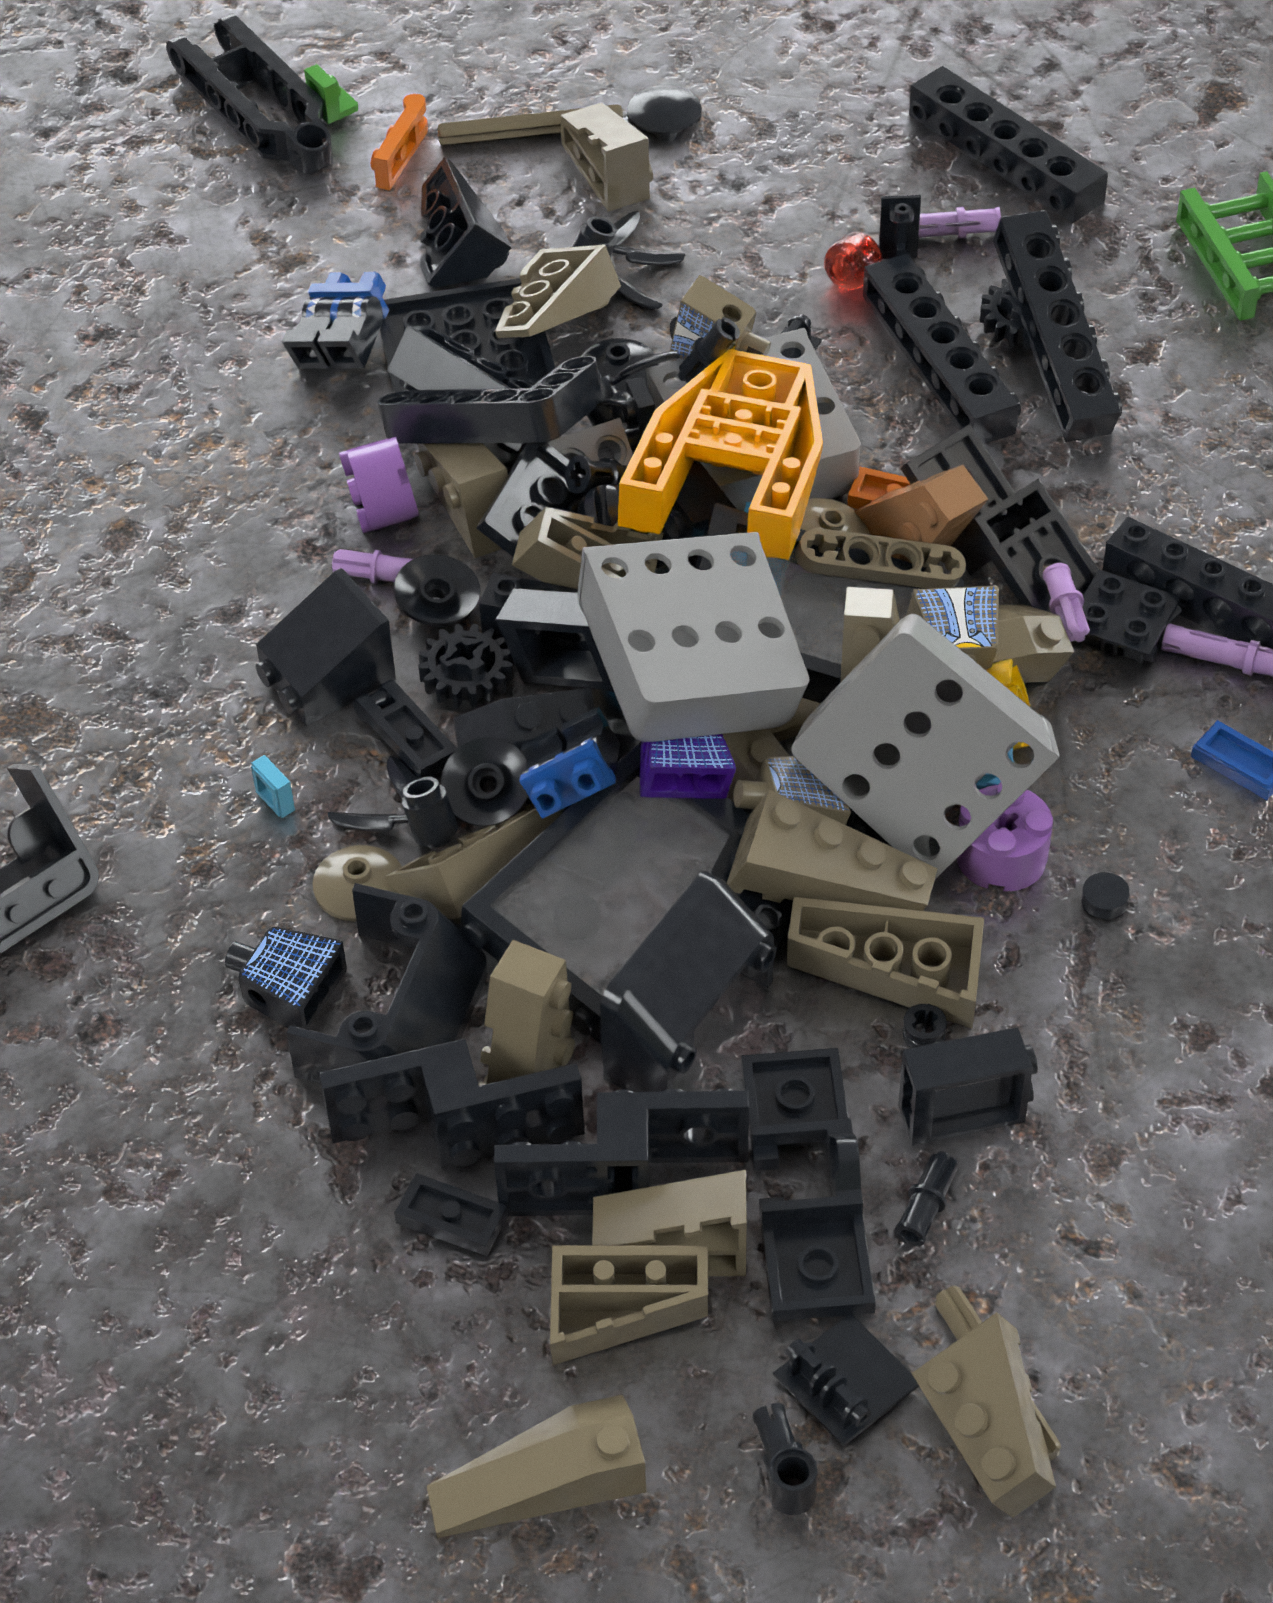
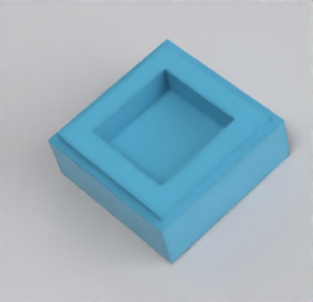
M265 755L251 762L256 793L281 818L295 811L291 783Z

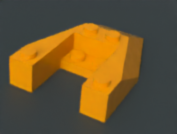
M728 349L722 356L717 358L654 411L619 483L618 526L634 529L638 532L660 534L694 461L709 463L716 467H730L763 475L749 507L747 533H759L760 542L766 557L789 560L799 536L823 449L811 364Z

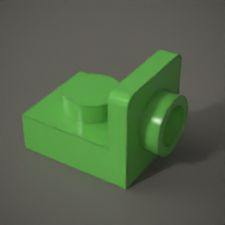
M318 64L304 69L306 83L324 101L322 119L326 123H333L359 110L358 102L339 85L333 75H328Z

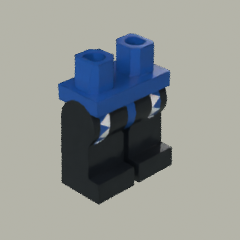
M330 272L325 283H311L308 290L310 298L306 299L303 304L302 317L296 329L287 330L282 339L284 347L298 369H329L330 365L333 369L365 368L382 321L386 319L389 308L382 298L386 285L378 272H364L359 282L352 283L349 276L342 272ZM347 349L350 352L351 357L344 356ZM312 350L317 357H309Z
M599 707L563 723L561 729L563 735L558 727H555L521 744V752L527 760V767L522 772V775H520L519 781L542 819L616 783V777L613 772L617 766L620 742Z

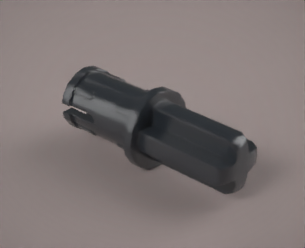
M719 318L705 337H700L693 343V351L679 366L678 378L688 383L717 358L722 356L730 345L739 338L740 330L738 326L728 318Z
M939 1151L938 1154L931 1155L918 1184H913L908 1191L910 1200L894 1231H896L895 1234L900 1240L909 1245L922 1246L925 1243L926 1236L937 1212H942L947 1205L945 1195L958 1169L957 1159L951 1157L947 1152Z

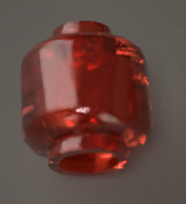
M853 232L845 234L827 250L824 257V269L833 284L841 289H858L863 286L864 266L882 261V253L873 238L865 233Z

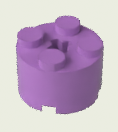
M396 437L386 438L339 452L345 475L350 476L354 474L355 477L347 480L355 506L363 504V508L356 510L363 534L419 516Z
M1000 782L998 785L989 786L979 791L988 796L996 795L1002 790V783ZM1026 790L957 857L958 866L963 874L976 885L987 889L989 884L1004 886V891H1016L1035 883L1042 876L1049 857L1053 817L1048 806L1039 796ZM962 805L959 814V827L965 826L971 820L970 812Z

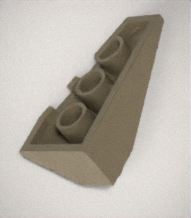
M999 605L998 647L993 663L1012 659V668L1016 665L1018 666L1024 683L1049 682L1074 653L1060 615L1028 605Z
M530 802L524 805L516 815L510 817L502 824L496 825V827L494 825L488 826L473 833L469 832L457 838L458 845L451 846L437 853L431 851L388 874L385 878L389 886L399 894L427 900L448 919H452L454 924H460L462 905L552 824L566 808L542 819L533 803Z
M623 1394L571 1405L427 1485L437 1538L645 1493V1460L634 1417Z

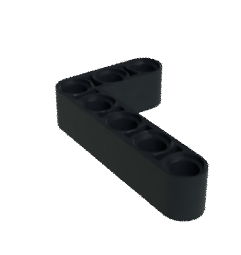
M581 356L563 362L531 388L404 390L386 394L379 398L377 402L386 438L396 437L398 444L538 443L550 441L563 435L605 400L596 358L593 356Z

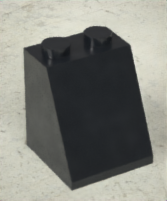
M342 568L334 571L256 643L259 663L255 667L260 680L266 687L273 686L278 692L279 699L285 710L289 714L296 713L306 726L352 703L353 699L362 694H369L375 691L382 683L390 679H396L389 620Z

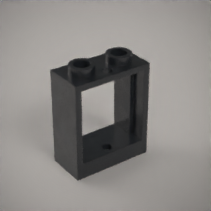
M514 588L498 614L496 621L522 681L526 683L613 690L586 618L578 604L577 593ZM547 631L581 633L584 635L590 651L553 648Z
M1018 1027L902 1051L898 1106L912 1146L1025 1123L1028 1102L1034 1100L1031 1077L1032 1074H1037L1038 1065L1032 1045L1024 1044Z

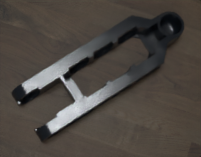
M231 13L219 18L214 23L216 38L221 48L225 51V53L211 58L197 44L193 45L183 35L167 41L166 49L174 69L262 158L290 161L303 174H311L333 164L331 136L327 125L321 120L323 118V99L238 16ZM256 82L299 125L293 131L286 122L269 120L258 110V104L254 100L249 101L239 89Z

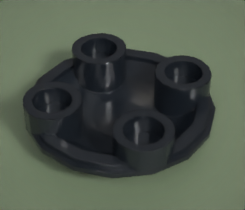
M672 85L652 86L637 92L630 99L627 108V120L631 125L653 133L657 140L663 142L674 140L678 132L693 126L702 117V106L698 97L687 89Z

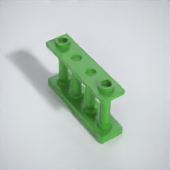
M1267 171L1259 174L1257 192L1250 196L1209 205L1208 202L1203 201L1196 188L1180 191L1176 221L1240 321L1254 318L1257 300L1261 298V295L1273 292V276L1257 279L1248 270L1273 263V247L1241 254L1232 245L1242 241L1273 235V180ZM1254 210H1260L1266 219L1228 229L1220 226L1216 221L1219 218Z

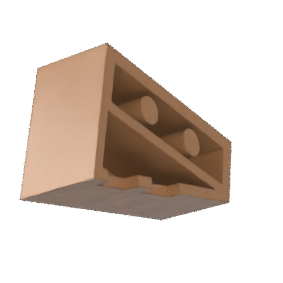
M962 464L935 474L928 479L919 480L901 489H895L854 512L867 526L870 535L951 546L987 502L988 498ZM894 554L891 556L912 563L905 555Z

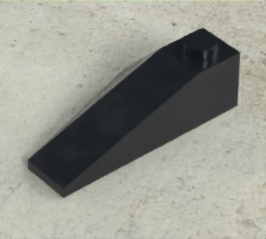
M444 157L423 183L421 192V216L427 219V227L421 233V242L427 246V250L420 257V267L427 284L433 288L488 278L495 268H499L505 263L512 248L502 227L452 161Z

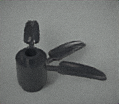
M639 211L627 214L614 224L602 217H590L586 223L581 225L572 246L606 245L610 257L612 253L626 255L625 258L630 263L653 266L680 263L686 255L685 253L619 247L636 229L640 221ZM618 277L621 287L616 293L625 299L649 309H659L663 306L662 303L650 298L621 277Z
M669 351L649 356L621 370L613 378L611 374L603 378L599 371L605 400L586 415L592 426L620 418L622 424H624L626 421L621 406H629L631 396L626 391H620L616 384L646 367L679 359V353Z
M389 756L386 767L396 791L402 798V806L406 815L328 812V817L332 823L361 831H390L393 829L394 824L409 823L415 842L429 848H438L446 845L458 830V824L445 787L439 785L438 780L433 777L418 779L400 759L394 756Z

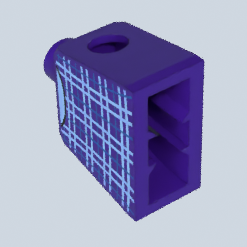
M723 734L655 742L641 741V797L713 799L727 797L736 771V765Z

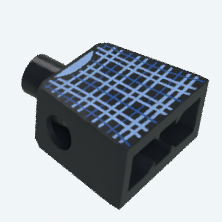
M276 926L266 931L256 948L238 941L233 942L225 958V966L227 968L240 972L238 979L244 1002L286 1028H289L291 1025L309 1030L347 971L343 941Z

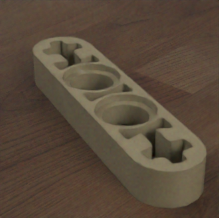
M812 528L806 531L795 550L796 561L800 567L811 573L928 589L955 587L966 568L965 558L961 552L951 546L823 528ZM811 545L818 546L819 552L823 553L822 557L815 556L814 549L810 548ZM836 547H840V551H839V554H838V558H837V560H836V556H837V553H838V552H836V551H834V550L836 549ZM852 548L864 550L870 557V563L866 565L855 563L849 557L848 551ZM894 554L905 555L912 562V569L905 571L898 569L892 563L891 556ZM944 562L946 569L951 570L950 573H943V568L937 564ZM922 566L927 567L924 572L921 571Z

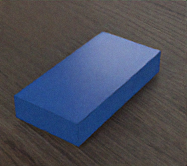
M1218 720L1192 747L1191 757L1266 801L1273 795V751Z

